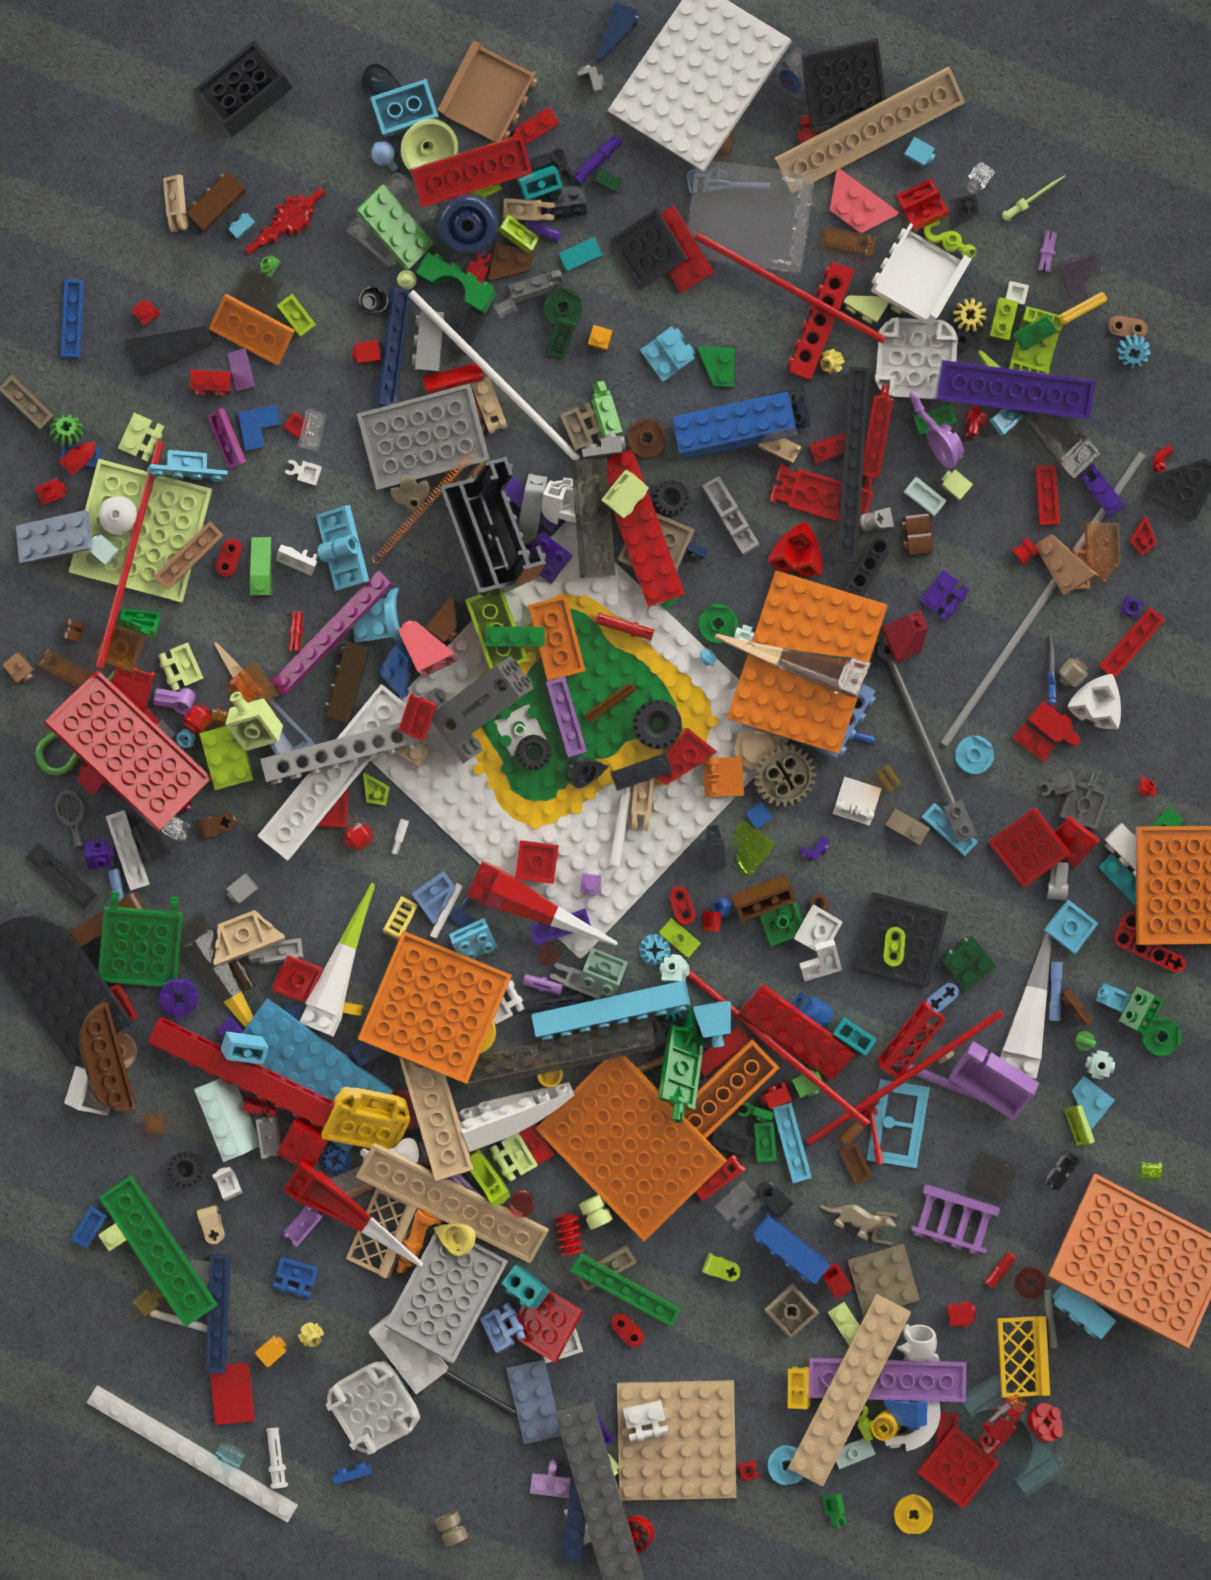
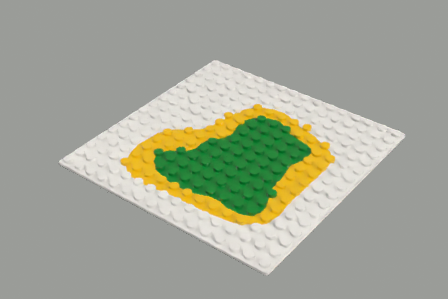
M566 521L551 538L569 551L573 557L555 581L550 584L539 575L536 579L505 592L517 627H534L528 607L529 604L566 595L585 671L565 676L587 752L568 757L546 682L548 680L539 647H524L529 661L519 665L524 675L530 678L534 688L472 734L474 738L478 739L483 749L478 755L463 764L432 722L426 740H419L418 742L430 750L420 767L396 752L387 755L385 751L377 753L378 757L372 758L370 761L479 864L483 860L503 869L515 878L520 840L559 845L554 884L526 880L519 881L568 913L586 909L591 927L606 934L700 835L707 825L736 797H705L704 765L702 762L667 786L657 778H654L648 831H644L643 828L645 815L638 814L636 830H631L633 786L620 865H611L610 859L622 790H616L610 772L664 753L667 754L674 745L673 743L665 748L654 749L642 744L636 737L633 729V720L637 710L651 700H664L671 703L680 713L682 720V729L679 737L686 728H689L718 752L710 758L736 757L734 744L737 741V732L762 730L727 719L739 679L718 659L714 662V666H705L699 657H701L700 651L703 652L706 648L660 604L648 608L640 585L573 522ZM600 612L631 623L638 622V625L655 629L652 641L638 636L631 637V634L596 625L598 613ZM473 621L447 646L460 660L426 677L421 674L407 689L409 691L408 696L404 698L400 696V700L407 705L411 694H414L416 697H422L438 687L446 695V700L449 701L490 670ZM628 683H632L636 689L634 693L591 723L584 717L585 713ZM528 704L530 706L527 710L528 717L536 718L551 748L549 762L538 770H530L523 767L517 760L516 751L514 756L511 757L507 749L512 742L511 737L508 735L501 737L497 724L494 722L500 718L508 719L512 712ZM658 716L652 718L650 728L654 732H661L665 728L664 719ZM517 721L513 725V728H515V726L518 724H521L525 727V724L522 721ZM521 726L516 728V732L518 733L524 731L523 727ZM780 736L779 747L782 748L783 743L786 744L790 739ZM531 745V747L526 749V756L530 760H537L541 756L540 747ZM576 757L590 758L609 766L603 774L583 788L574 787L566 779L567 764ZM743 766L744 787L754 778L753 774L758 773L754 767L751 770ZM582 873L602 875L599 895L580 893ZM576 933L558 938L579 958H583L599 941Z

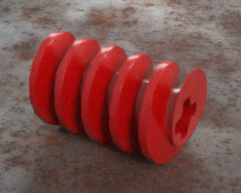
M572 1213L554 1216L555 1219H560L555 1226L561 1227L560 1230L556 1231V1234L562 1235L557 1241L563 1242V1245L559 1246L558 1249L565 1251L560 1256L581 1252L583 1247L578 1246V1244L582 1243V1239L576 1238L581 1235V1231L575 1230L580 1227V1224L574 1222L579 1217Z

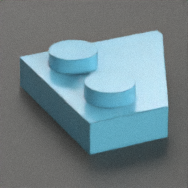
M1085 1076L1081 1078L1072 1090L1078 1105H1082L1089 1127L1092 1130L1115 1100Z

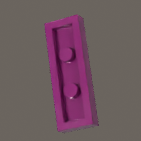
M221 408L207 415L228 469L236 468L245 463L246 460L225 409Z

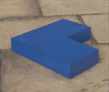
M277 405L238 412L245 451L265 448L261 428L280 425Z

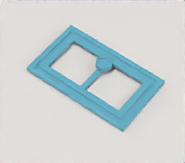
M880 1079L878 1091L892 1081ZM903 1083L891 1091L918 1096L913 1124L895 1121L890 1116L885 1117L888 1094L879 1099L881 1102L876 1106L879 1114H874L879 1147L883 1125L886 1128H892L894 1125L912 1128L908 1156L882 1152L884 1163L917 1168L930 1087ZM871 1130L867 1160L875 1161L873 1150L875 1147Z

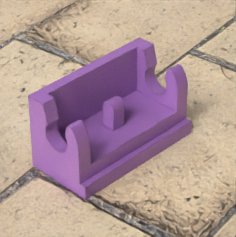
M305 1206L284 1231V1236L291 1239L292 1243L297 1247L320 1221L323 1214L311 1207Z

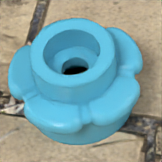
M708 648L703 652L700 651L701 657L699 659L705 666H714V662L717 661L714 653Z
M188 729L181 730L177 734L176 740L178 745L182 748L192 747L195 740L194 733Z

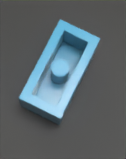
M243 213L239 216L237 222L234 221L229 225V230L238 239L256 223L248 213Z

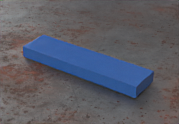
M64 279L61 358L81 357L85 280Z

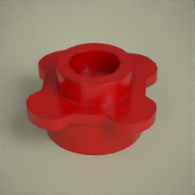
M1141 777V783L1138 785L1139 792L1145 797L1150 795L1155 797L1156 785L1154 782Z
M754 1460L738 1464L737 1467L740 1470V1479L745 1482L758 1478L759 1473L756 1471V1462Z

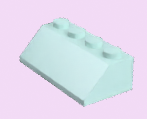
M219 1078L194 1089L223 1162L260 1147L258 1135L250 1115L246 1110H243L244 1100L238 1085L234 1083L228 1084L222 1078Z

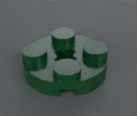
M561 288L550 292L544 302V313L548 321L555 325L557 317L577 323L583 312L582 301L579 295L569 288ZM565 302L569 310L561 313L559 312L560 308L558 305H563Z

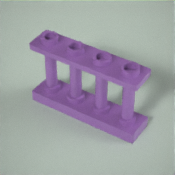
M924 1184L922 1192L926 1194V1201L918 1226L911 1225L910 1227L914 1231L913 1234L923 1238L925 1235L933 1237L932 1240L938 1243L947 1241L951 1243L952 1247L962 1249V1247L970 1248L969 1252L981 1255V1252L986 1253L987 1249L981 1246L989 1219L993 1215L998 1216L1000 1208ZM937 1198L944 1199L945 1206L937 1231L927 1230L925 1228L933 1202ZM957 1203L963 1205L962 1209L964 1211L956 1236L953 1238L944 1235L952 1207ZM974 1209L982 1211V1218L974 1244L962 1240L971 1212H974Z

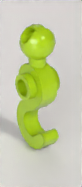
M940 220L924 227V237L932 244L942 242L943 248L948 252L959 250L962 257L964 255L971 259L975 257V247L970 244H962V238L959 233L949 231L940 235L931 234L930 230L938 227Z

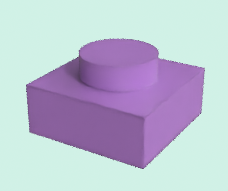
M582 873L580 893L599 895L602 875Z

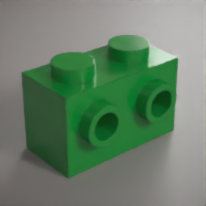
M1137 986L1131 994L1126 1008L1122 1011L1119 1021L1146 1035L1164 1000Z

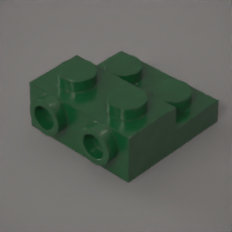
M973 936L962 938L958 942L960 946L955 950L950 948L943 954L944 959L941 960L966 991L997 967Z

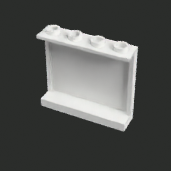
M910 223L907 230L903 228L899 234V244L894 243L890 249V259L885 258L880 266L883 269L881 274L877 272L871 283L874 286L871 291L932 327L971 258L964 255L963 259L960 260L910 231L913 226Z

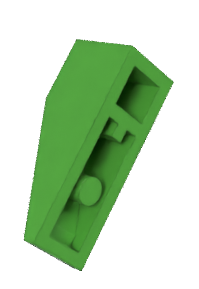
M252 537L251 596H272L271 537Z

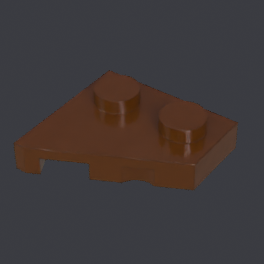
M496 243L488 280L493 281L530 271L534 250L528 254L519 247Z
M1070 988L1062 991L1064 995L1062 1000L1067 1007H1073L1075 1010L1073 1015L1079 1023L1083 1022L1089 1026L1095 1022L1085 1011L1083 1005Z

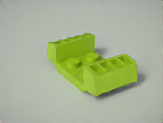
M1026 306L1019 330L1043 315L1048 314L1056 326L1057 332L1024 352L1016 341L1009 369L1049 374V367L1058 335L1063 326L1058 314Z

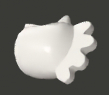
M906 1324L903 1334L908 1342L897 1346V1349L905 1354L904 1360L914 1362L939 1361L938 1355L935 1354L937 1338L934 1330L925 1325L909 1326V1324Z

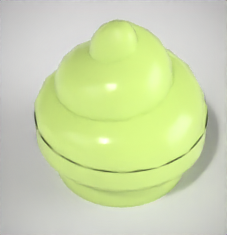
M403 270L398 274L397 283L402 289L409 290L416 285L417 278L412 271Z

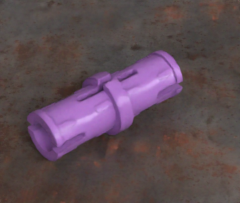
M1045 231L1043 247L1040 248L1041 258L1038 271H1043L1044 264H1046L1045 272H1050L1052 256L1055 255L1054 245L1057 233L1052 232L1051 240H1049L1050 231Z
M527 973L523 981V986H529L539 989V992L546 991L559 996L564 985L547 980V977L539 978Z

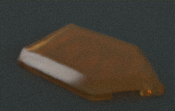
M1085 523L1086 563L1098 574L1103 582L1108 579L1109 574L1114 568H1117L1121 563L1120 523Z

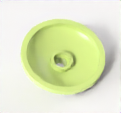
M435 119L422 120L411 126L405 133L401 143V157L409 170L410 168L458 153V141L453 130L444 122ZM428 142V147L423 148V144Z

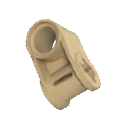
M217 1205L197 1210L205 1239L210 1244L219 1243L225 1236L221 1215L217 1212L219 1211ZM213 1230L214 1232L219 1233V1236H217L216 1239L215 1237L210 1236V1234L213 1233Z

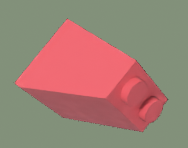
M408 621L402 625V628L398 629L417 671L424 677L460 660L453 651L416 621Z

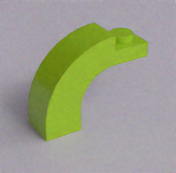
M479 1148L470 1151L469 1155L474 1169L470 1172L484 1190L490 1203L496 1208L511 1197L508 1193L509 1190Z

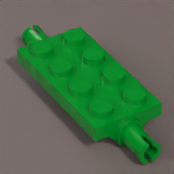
M694 1010L686 1011L684 1027H677L675 1025L668 1027L658 1099L673 1105L671 1121L674 1122L675 1120L677 1124L684 1122L685 1109L688 1111L695 1110L705 1038L698 1034V1029L696 1028L697 1018Z

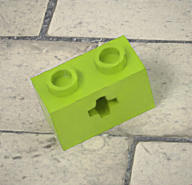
M998 298L988 338L1004 342L1009 341L1018 306L1017 301Z

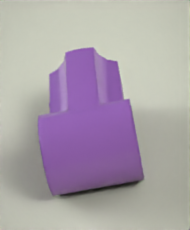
M157 688L154 705L171 707L180 714H186L190 712L196 695L187 688H183L179 692Z

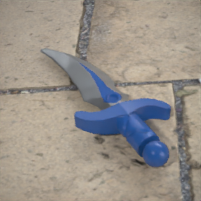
M1050 634L1048 699L1049 704L1053 706L1056 704L1054 647Z

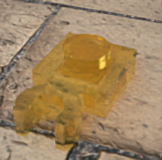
M155 1284L151 1293L146 1289L133 1303L147 1317L160 1305L157 1299L163 1298L164 1295L158 1292V1286Z

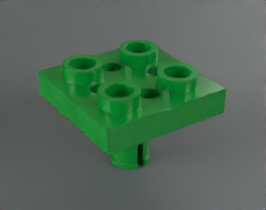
M796 901L759 915L770 946L794 938L803 923Z

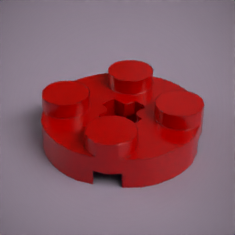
M1041 1403L1034 1406L1032 1411H1029L1027 1417L1028 1427L1031 1433H1035L1038 1441L1050 1443L1062 1437L1061 1412L1057 1407L1053 1408L1049 1404Z

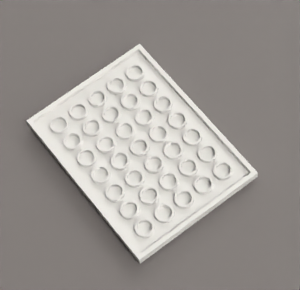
M682 0L609 107L608 112L704 172L792 41L787 36L728 0Z

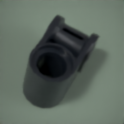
M765 1181L758 1186V1193L761 1199L780 1218L794 1204L771 1182ZM764 1188H766V1189L771 1188V1189H770L771 1194L768 1195V1194L766 1193L765 1195H763V1194H764L763 1189H764Z

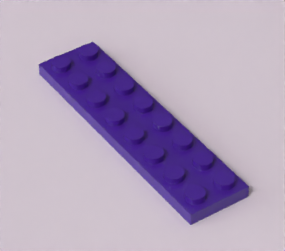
M941 359L935 399L1089 420L1096 381Z

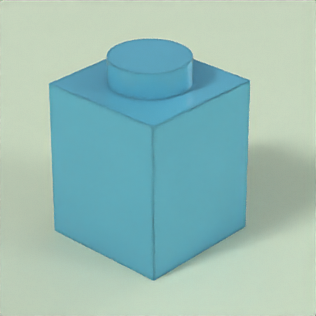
M914 137L904 157L924 168L926 164L930 165L934 159L935 154H933L935 148Z

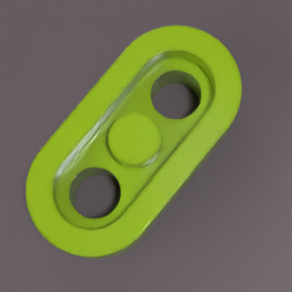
M898 927L888 929L885 934L883 958L890 966H898L904 957L905 933ZM893 933L899 935L897 940H892L891 936ZM893 952L897 954L895 960L890 959V954Z

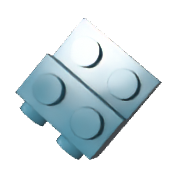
M670 327L640 350L662 382L695 359L693 356L695 351L690 344L685 345L681 339L684 336L678 328L674 330L673 327Z

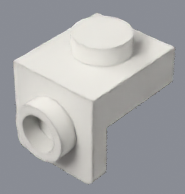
M230 1167L221 1168L212 1175L225 1201L243 1193L236 1174Z

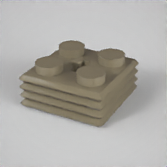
M793 1283L765 1307V1312L790 1339L819 1314L813 1304ZM788 1307H791V1308L796 1307V1309H795L796 1314H795V1315H793V1314H789V1315H788V1314H787V1313H788V1309H787V1308H788Z

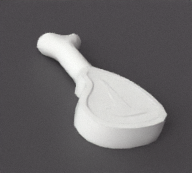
M405 1138L396 1147L388 1149L415 1163L419 1161V1146L412 1138ZM365 1148L360 1151L363 1162L369 1153Z

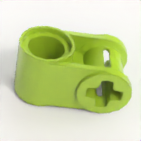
M708 1253L702 1272L732 1282L739 1278L740 1267L723 1257H716L712 1253ZM731 1267H734V1271L737 1274H733L732 1277L728 1276V1272L726 1270H730Z

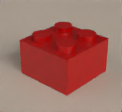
M296 1117L276 1154L298 1166L304 1161L314 1168L329 1141L322 1139L321 1133L324 1127H316L310 1123V1120Z

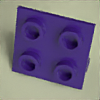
M542 531L529 548V552L531 555L535 547L540 546L541 551L546 555V565L539 575L552 584L572 559L573 555Z

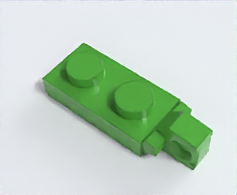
M604 381L596 382L592 385L594 394L591 401L602 437L605 434L622 433V428L610 391H607Z

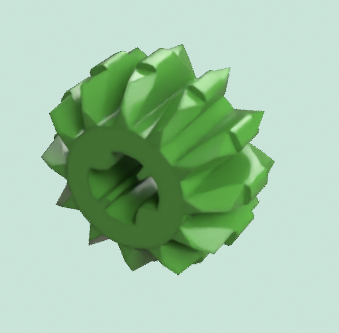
M61 414V419L55 417L54 423L50 425L51 438H54L55 444L61 442L62 447L65 444L72 447V442L78 444L79 438L83 436V425L79 423L77 417L72 419L71 414L68 417Z

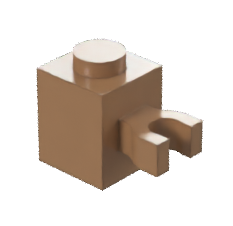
M18 652L2 665L17 683L28 682L33 677L31 673L35 671Z

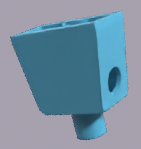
M730 1000L693 1006L703 1038L711 1037L713 1048L724 1046L723 1035L731 1033Z

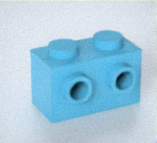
M233 1032L225 1033L221 1050L227 1060L264 1064L269 1048L263 1036Z

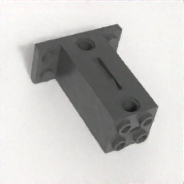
M510 656L449 701L446 700V695L438 687L421 698L438 704L432 722L464 764L483 751L480 742L472 734L534 687L530 678L524 675L520 669L519 663Z

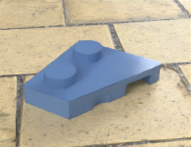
M443 870L412 892V895L432 923L435 924L455 886Z

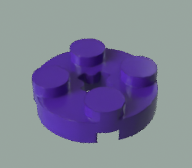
M170 979L161 987L159 1003L162 1009L169 1015L182 1018L195 1010L198 1003L197 988L188 979ZM175 994H177V995L182 994V995H183V997H182L183 1000H182V1001H176L174 995H175Z

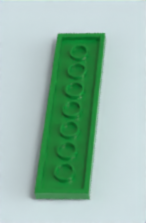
M132 1175L99 1197L184 1327H187L218 1306Z

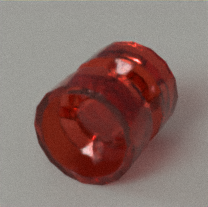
M526 1190L515 1191L509 1199L510 1212L516 1217H526L534 1208V1198Z

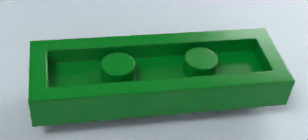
M485 627V646L545 647V627Z

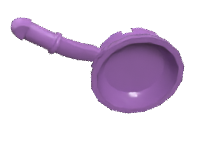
M916 391L910 392L909 397L915 407V412H918L920 417L929 425L926 433L930 448L944 467L948 469L954 468L957 461L964 457L962 455L964 448L956 432L952 434L949 431L952 428L947 424L938 426L924 411V406H922L918 393Z

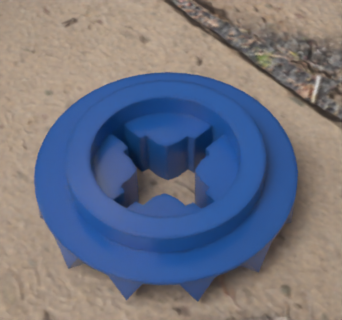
M333 1144L323 1150L320 1163L323 1170L329 1175L338 1176L349 1169L351 1155L350 1152L347 1153L341 1147ZM339 1152V1160L344 1164L337 1163L332 1168L333 1161L328 1157H335Z

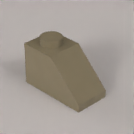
M896 808L885 824L918 845H921L930 830L929 827Z

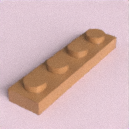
M209 521L154 577L169 590L224 535Z

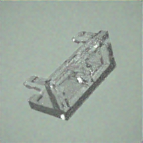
M174 816L160 831L178 841L186 839L187 835L185 832L191 828V825Z

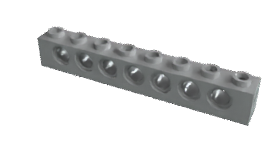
M400 723L260 760L266 782L271 781L273 785L283 782L282 778L290 776L291 780L302 777L301 773L309 771L310 775L321 772L320 768L326 766L330 770L340 767L339 763L347 761L348 765L359 762L358 758L366 756L367 760L378 757L377 753L385 751L386 755L397 752L396 748L404 746L405 750L416 747L415 743H418L419 739L400 732L403 735V740L400 743H395L392 740V735L398 732ZM376 737H381L384 740V745L381 748H376L373 745V740ZM357 742H362L365 745V750L362 753H357L354 750V745ZM338 747H343L346 750V755L343 758H338L335 755V750ZM319 752H324L327 755V760L324 763H319L316 759ZM300 757H305L308 760V765L305 768H300L297 764ZM281 762H286L289 765L286 773H281L278 769Z

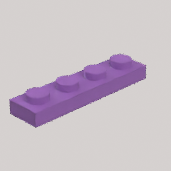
M565 677L546 682L568 757L587 752Z

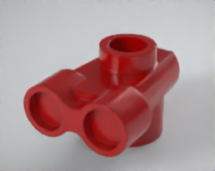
M973 406L965 414V422H968L964 435L966 439L974 440L975 436H978L979 427L984 428L986 424L987 413L982 412L980 407Z

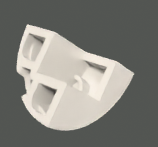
M1109 674L1096 678L1078 690L1069 702L1068 708L1082 721L1088 719L1095 722L1096 727L1118 729L1121 717V704L1118 687L1113 675Z

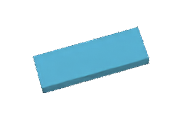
M933 803L922 815V818L964 856L977 844L978 841L973 837L958 843L945 812L936 803Z

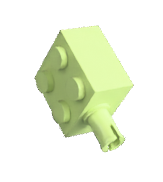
M240 692L233 693L230 696V701L235 707L229 710L226 726L244 751L279 742L283 725L264 698L247 703Z

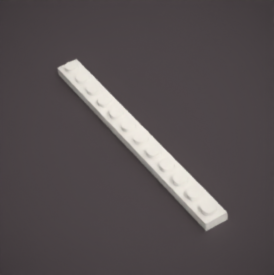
M96 1386L87 1401L91 1406L287 1523L298 1505L100 1386Z

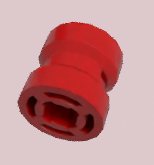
M1025 538L1019 547H1015L1012 550V553L1015 556L1017 555L1020 559L1019 561L1025 565L1029 558L1038 554L1039 551L1028 538Z

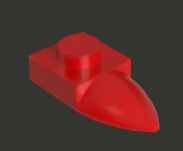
M87 442L73 448L59 462L74 476L92 458L96 443Z

